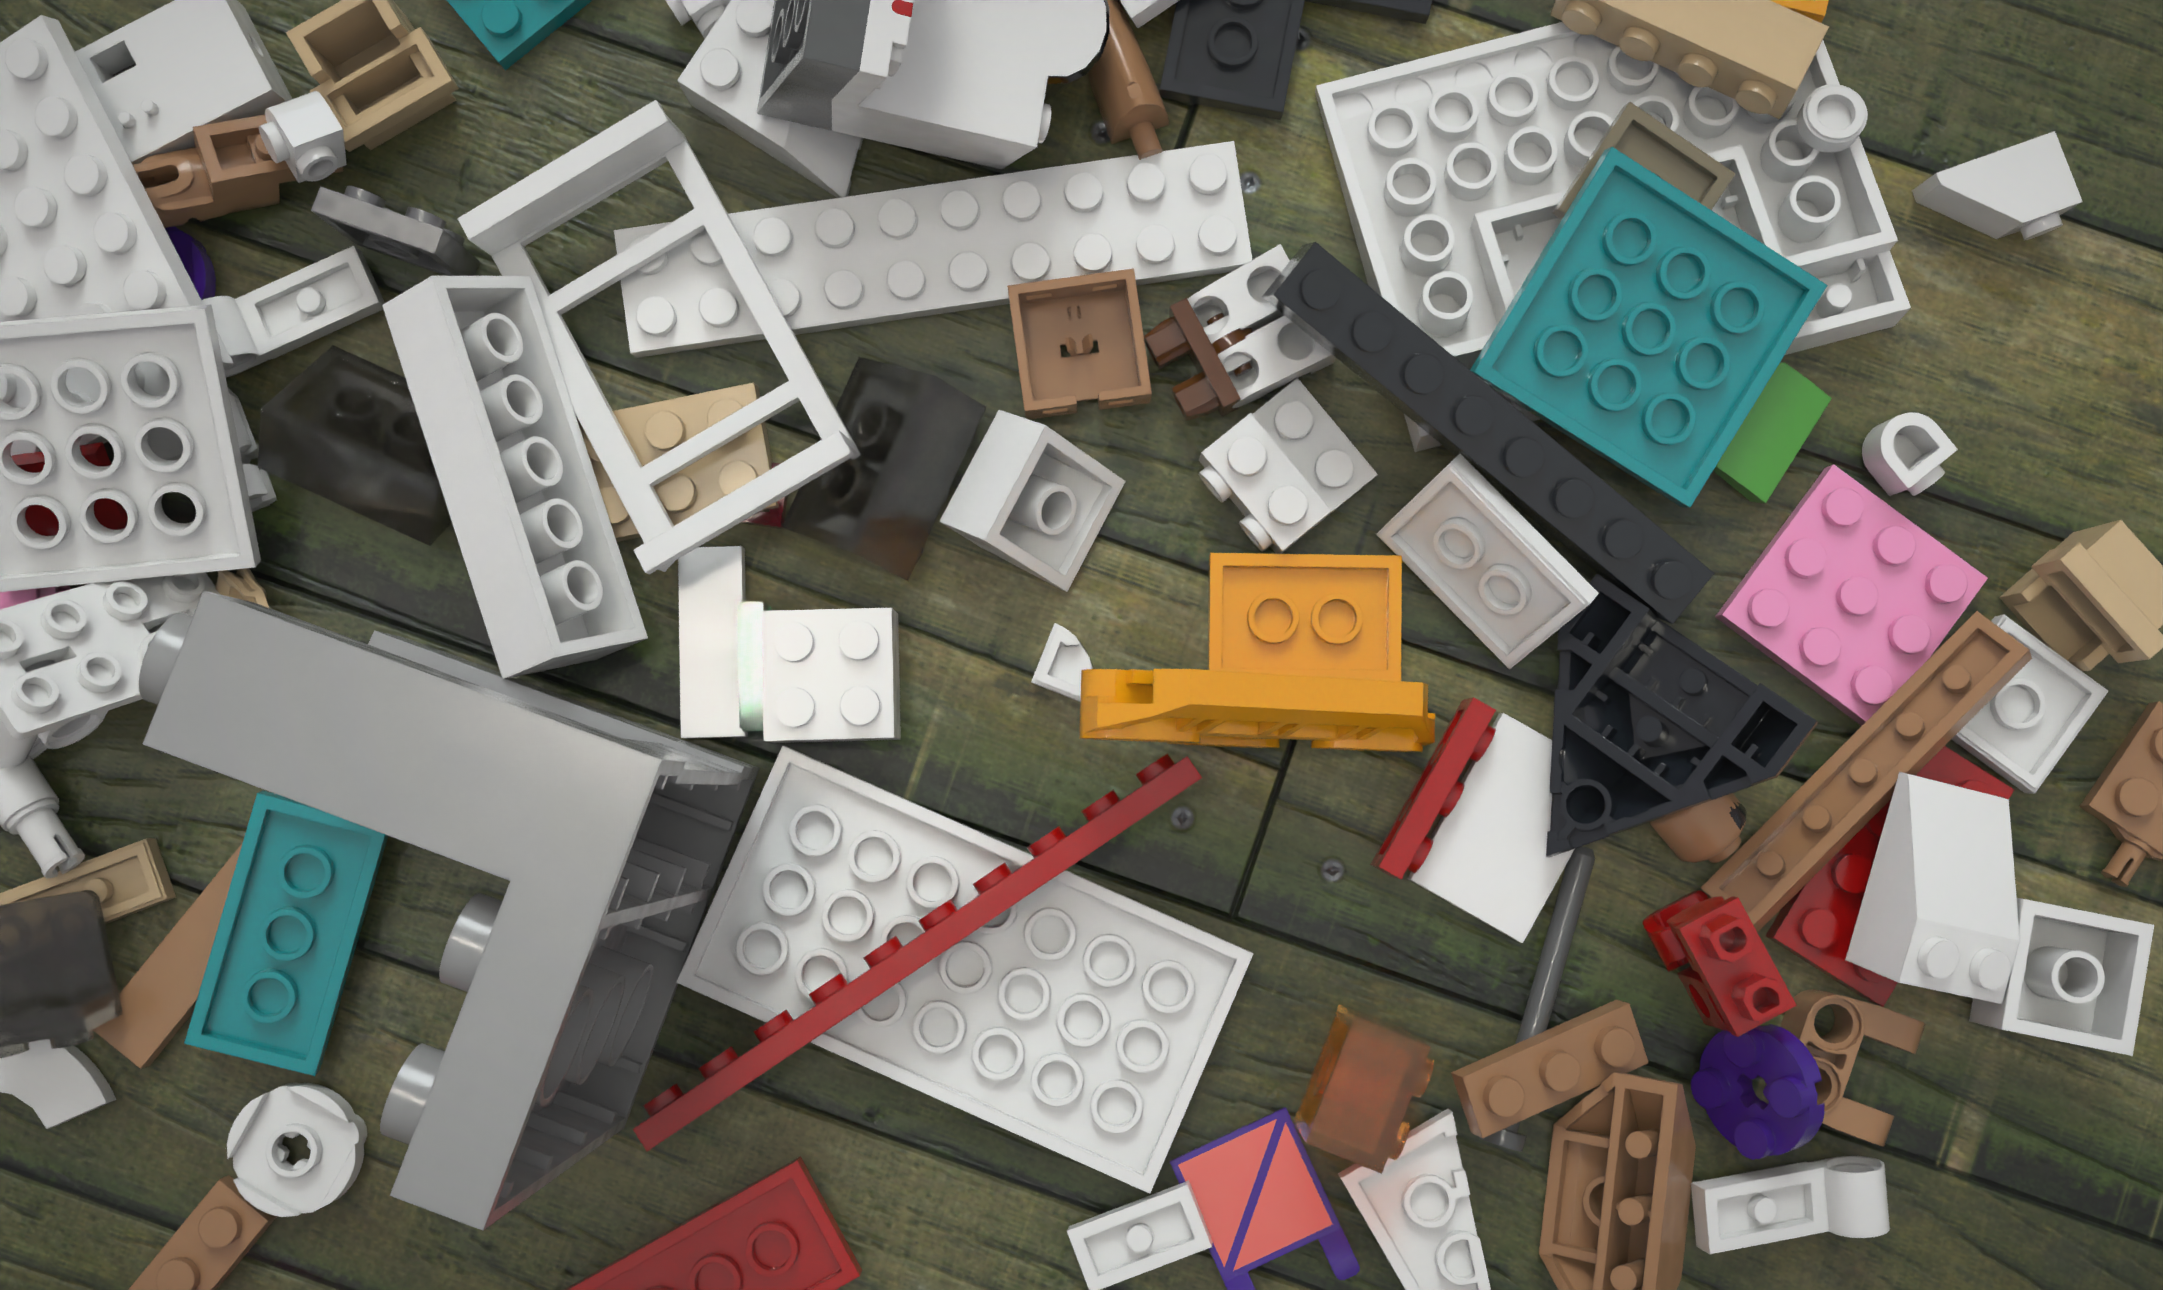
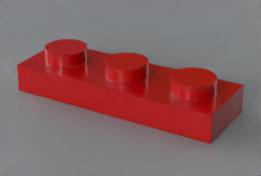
M1474 697L1462 700L1370 865L1393 878L1401 880L1407 870L1415 874L1420 869L1433 845V840L1426 836L1438 814L1446 818L1462 795L1465 784L1457 779L1469 758L1476 762L1481 759L1495 735L1496 729L1488 724L1496 709Z

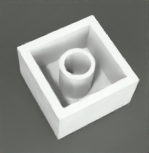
M892 607L761 611L764 741L791 743L901 740L898 613Z
M2017 898L2020 943L2002 1004L1973 998L1969 1021L2001 1030L2133 1056L2154 925Z

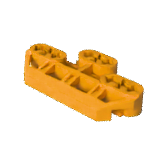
M1201 669L1081 670L1080 739L1167 742V744L1244 748H1280V739L1312 740L1311 748L1385 752H1423V746L1435 743V713H1428V684L1422 682Z

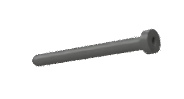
M1583 846L1575 848L1566 864L1515 1044L1547 1030L1595 862L1594 851L1590 848ZM1520 1122L1485 1138L1479 1136L1478 1138L1501 1147L1522 1152L1527 1136L1518 1132Z

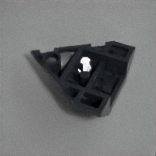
M1596 574L1590 585L1599 594L1591 604L1558 630L1557 650L1560 652L1558 689H1555L1550 773L1552 807L1550 831H1547L1546 857H1553L1777 778L1817 726L1818 721L1763 684H1755L1658 619L1651 609L1599 574Z

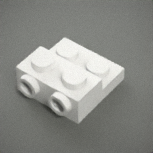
M1298 378L1253 414L1249 413L1201 452L1199 458L1200 463L1204 466V469L1199 472V476L1210 492L1222 503L1230 498L1245 516L1239 521V525L1248 538L1261 551L1270 546L1276 554H1282L1378 475Z

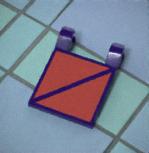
M1286 1107L1169 1160L1179 1184L1188 1180L1191 1184L1213 1241L1212 1247L1209 1248L1227 1290H1256L1248 1271L1316 1239L1319 1240L1337 1279L1346 1280L1360 1271L1358 1261Z

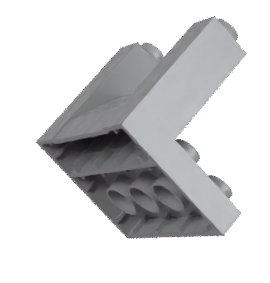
M207 591L202 592L193 616L186 613H177L167 619L150 642L139 674V692L141 697L147 702L158 705L143 745L510 881L503 901L483 893H477L469 900L458 917L442 956L439 979L443 984L468 993L446 1050L442 1051L421 1043L408 1056L389 1092L380 1123V1132L383 1136L409 1145L390 1196L482 1231L624 1129L678 987L676 982L696 939L760 768L514 677L502 679L501 673L405 637L374 630L369 643L365 644L257 603Z

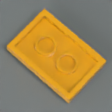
M1210 553L1208 670L1401 681L1402 556Z

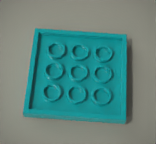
M1610 147L1603 151L1470 370L1498 393L1680 507L1690 508L1828 285L1614 147Z

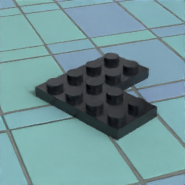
M1179 0L1176 3L1159 94L1161 98L1281 120L1304 1L1426 24L1430 15L1432 0Z

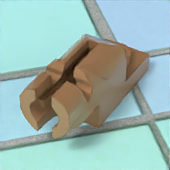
M265 114L193 127L194 148L156 154L145 158L141 163L133 164L164 228L181 226L190 218H197V220L202 222L227 215L228 213L279 204V183L295 181L296 178L285 160L279 163L273 161L262 141L259 126L267 123ZM343 166L337 168L333 173L343 172Z

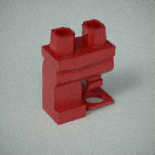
M1696 890L1653 912L1643 920L1642 924L1668 972L1688 962L1691 965L1677 974L1705 1025L1730 1031L1733 1036L1739 1037L1797 1006L1738 897L1732 896L1726 900L1722 896L1708 898L1703 891Z

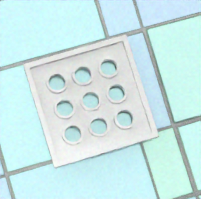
M212 304L0 322V374L18 376L26 383L30 391L29 403L24 408L9 406L0 399V592L255 568L261 561ZM145 361L153 362L160 365L167 372L170 380L167 394L162 396L150 395L138 386L135 379V369L138 363ZM70 368L86 369L97 378L100 385V394L96 401H81L69 392L66 386V374ZM163 427L175 432L183 444L181 458L165 460L158 457L151 450L148 443L150 430ZM84 434H98L109 441L114 450V460L111 465L96 466L83 457L80 450V440ZM15 440H27L40 448L45 459L44 468L41 472H27L14 463L11 456V446ZM179 492L189 497L196 509L195 520L190 523H177L168 518L161 505L163 494ZM101 498H109L120 503L128 516L126 528L113 530L100 524L94 515L95 501ZM29 505H42L52 510L59 521L57 535L43 536L34 532L26 522L25 513Z

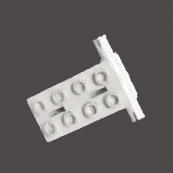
M206 572L91 583L0 609V825L2 829L9 831L12 835H20L41 867V872L45 878L57 877V866L62 874L67 873L83 861L85 854L77 847L57 816L59 798L33 759L47 748L58 749L78 742L98 728L109 710L143 699L139 692V674L147 648L156 632L174 614L186 613L193 616L203 591L220 594L215 589Z

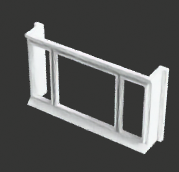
M654 100L457 218L468 240L492 256L502 276H531L574 412L644 544L633 551L645 573L651 574L656 570L665 572L680 557L848 459L854 460L861 455L685 135L665 114L657 100ZM669 161L694 209L550 294L525 246ZM706 229L789 381L642 467L567 327L562 314ZM801 401L822 440L677 525H673L653 486Z

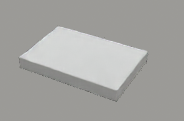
M1461 454L1457 455L1376 533L1396 555L1402 556V561L1509 670L1591 604L1599 594Z
M1499 713L1492 725L1496 732L1489 747L1478 762L1472 761L1461 783L1465 784L1460 799L1446 818L1441 817L1430 837L1433 840V845L1420 869L1415 874L1411 872L1407 879L1517 942L1523 943L1575 849L1550 858L1546 857L1547 831H1550L1552 794L1550 793L1552 740L1507 714Z

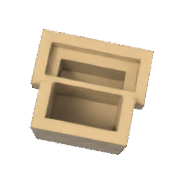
M341 0L286 32L310 75L320 84L311 89L310 93L318 91L327 102L343 128L344 145L348 152L363 144L372 150L457 101L452 93L458 90L459 87L429 36L421 27L414 29L408 17L393 0Z
M2122 520L2073 532L2055 549H2051L2031 566L2032 569L1999 597L2034 637L2081 671L2092 670L2109 654L2117 663L2149 660L2163 648V634L2158 630L2163 625V565Z

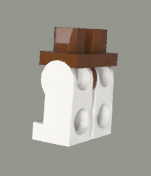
M1281 244L1206 286L1188 299L1186 297L1169 307V318L1158 324L1144 336L1145 345L1159 370L1189 355L1198 372L1197 375L1171 388V393L1186 421L1209 415L1216 410L1219 411L1221 417H1224L1237 410L1240 406L1255 401L1309 372L1312 374L1334 363L1335 356L1262 297L1290 262Z

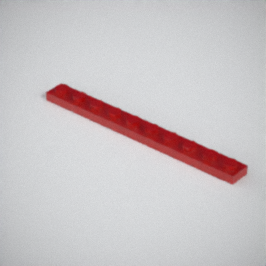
M1165 754L1136 774V777L1142 784L1141 787L1121 800L1113 789L1083 809L1081 812L1088 821L1086 824L1068 836L1058 826L1028 846L1027 849L1034 859L1013 873L1007 864L1003 863L973 883V886L979 893L976 898L959 909L956 908L950 899L918 920L925 931L904 946L895 936L863 957L870 968L849 983L841 972L808 994L815 1004L808 1011L793 1020L786 1009L753 1031L760 1041L753 1048L738 1057L733 1047H729L698 1068L705 1080L683 1093L676 1083L643 1105L650 1117L633 1128V1131L646 1151H649L1200 780L1202 777L1191 760L1186 756L1174 763L1169 754Z

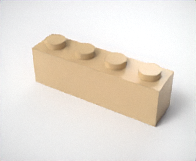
M1555 0L1550 16L1563 21L1570 30L1576 33L1597 36L1619 46L1626 55L1633 59L1652 61L1678 73L1679 77L1690 85L1709 87L1735 99L1741 107L1750 112L1768 114L1779 120L1798 90L1829 28L1827 25L1771 0Z

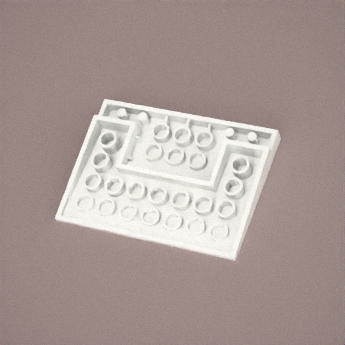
M1563 22L1316 86L1315 95L1368 286L1469 370L1561 222V219L1552 214V212L1621 109L1629 102H1632L1735 173V176L1713 207V212L1828 285L1785 355L1894 327L1911 308L1890 253L1891 248L1898 239L1860 137L1858 136L1856 141L1843 151L1827 153L1810 147L1801 138L1797 129L1798 112L1810 93L1824 85H1840L1823 40L1798 90L1780 120L1768 114L1750 112L1741 107L1735 99L1709 87L1690 85L1682 80L1678 73L1652 61L1633 59L1626 55L1619 46L1592 34L1582 35L1570 30ZM1498 393L1531 421L1540 420L1534 414ZM1404 414L1414 452L1442 445Z

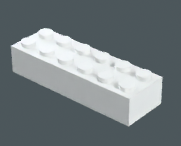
M430 276L383 304L382 307L502 679L597 660L648 639L531 276Z

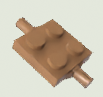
M2160 701L2147 705L2079 806L2105 823L2121 842V845L2105 869H2102L2101 874L2106 878H2112L2111 881L2122 887L2129 885V881L2145 858L2163 862V703Z

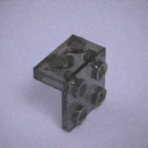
M81 890L0 905V1058L28 1051L30 1049L29 1042L49 1039L52 1049L69 1047L94 1039L92 1029L123 1014L100 898L94 891Z

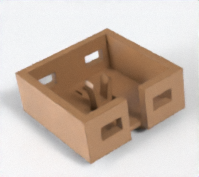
M1134 268L1007 286L1026 419L1077 413V402L1097 399L1099 410L1150 403L1152 391ZM1093 342H1097L1099 352L1090 354ZM1060 346H1066L1071 356L1062 357Z

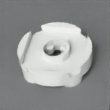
M288 1083L250 1101L239 1113L231 1127L227 1141L228 1159L233 1157V1168L238 1176L233 1181L239 1193L246 1201L267 1214L290 1217L298 1216L301 1213L314 1212L339 1199L356 1180L363 1163L367 1126L364 1120L354 1113L351 1105L342 1096L325 1086L313 1083ZM301 1134L308 1140L307 1147L311 1150L310 1158H303L295 1165H291L286 1161L290 1150L282 1145L285 1136L295 1138Z

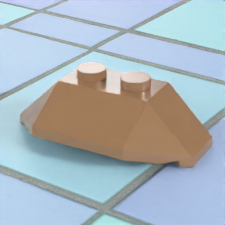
M1614 1072L1602 1082V1085L1583 1098L1553 1124L1539 1255L1558 1290H1677L1682 1278L1696 1151L1682 1084Z

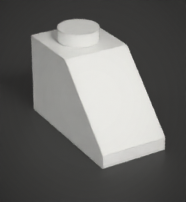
M2055 131L1937 172L1912 190L1917 203L1995 239L2021 231L2024 240L2048 233L2063 225L2060 218L2061 214L2083 202Z

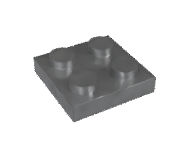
M320 186L311 211L354 244L445 276H475L480 261L462 246L465 240L462 236L444 228L446 222L443 219L414 207H408L405 216L385 208L386 201L381 197L354 186H347L344 194Z

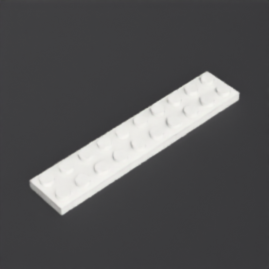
M1234 141L1167 150L1139 160L1138 155L728 214L795 335L1010 304L1008 285L1134 268L1137 286L1232 272L1252 261ZM671 222L614 230L617 255ZM706 229L621 279L630 353L635 358L766 339Z

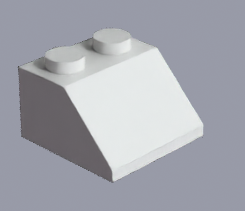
M998 410L939 522L988 552L1068 592L1126 481L1048 426Z

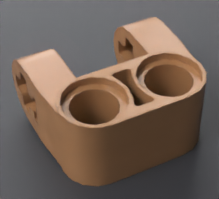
M1816 989L1801 991L1793 997L1797 1006L1785 1012L1780 1027L1795 1035L1810 1051L1818 1065L1822 1081L1815 1083L1818 1094L1817 1105L1825 1103L1822 1124L1884 1147L1894 1116L1843 1097L1863 1036L1916 1054L1926 1023L1879 1005ZM1830 1005L1835 1015L1834 1026L1828 1034L1819 1037L1814 1026L1815 1016L1821 1008Z

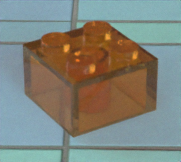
M1339 1003L1293 1121L1307 1144L1382 1174L1387 1159L1396 1161L1405 1146L1410 1124L1403 1121L1412 1095L1420 1098L1429 1084L1434 1068V1060L1427 1058L1431 1046L1410 1031Z

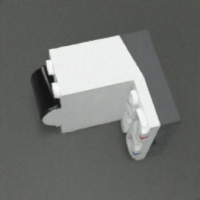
M774 0L757 114L1003 169L1035 149L1037 143L1044 142L1051 121V106L1044 102L1055 97L1087 75L1102 57L1110 34V8L1107 0Z

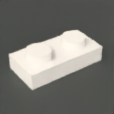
M1189 1180L1071 1225L1067 1230L1089 1290H1101L1211 1248L1213 1244Z

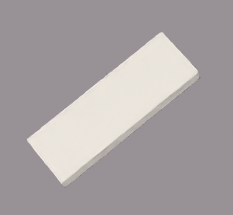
M742 546L697 547L678 559L681 738L748 737L745 548Z

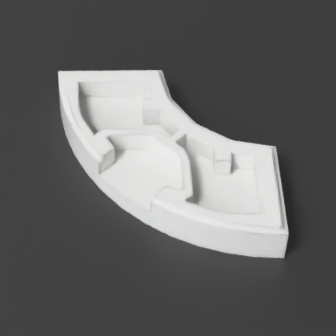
M0 1022V1092L12 1094L32 1107L46 1129L60 1125L116 1100L110 1085L101 1071L77 1047L66 1040L60 1041L44 1032L29 1028V1025Z

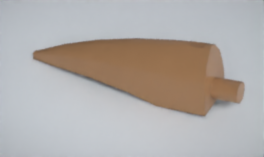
M1104 0L1106 5V33L1099 52L1086 66V70L1111 144L1131 138L1138 158L1141 160L1163 152L1155 129L1169 125L1168 114L1150 68L1119 1Z

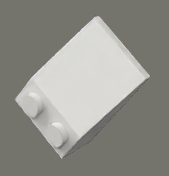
M1899 771L1845 960L1898 983L2002 1004L2020 943L2009 799Z

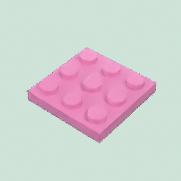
M1833 464L1822 471L1715 617L1862 726L1932 656L1988 578Z

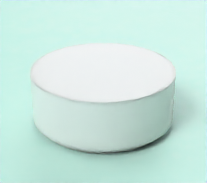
M1829 84L1815 89L1807 97L1797 115V129L1801 138L1810 147L1821 152L1834 153L1847 149L1856 141L1866 125L1868 113L1865 102L1857 92L1843 85Z

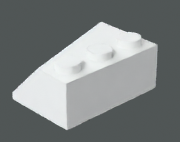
M731 0L677 80L689 103L835 197H848L852 183L850 179L857 152L861 149L863 138L757 114L774 0Z

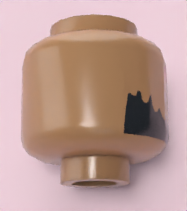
M1731 793L1649 823L1681 861L1697 863L1709 860L1711 863H1717L1728 858L1740 846L1741 838L1739 835L1746 825L1747 812L1735 795Z

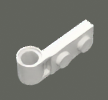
M355 246L342 250L236 299L230 296H215L202 300L204 305L212 304L216 330L234 363L224 369L226 377L236 375L267 360L277 358L383 310L382 305L385 304L362 251Z
M1841 1156L1691 1183L1696 1247L1708 1254L1824 1232H1831L1850 1238H1870L1884 1235L1890 1230L1885 1164L1881 1160L1872 1157Z

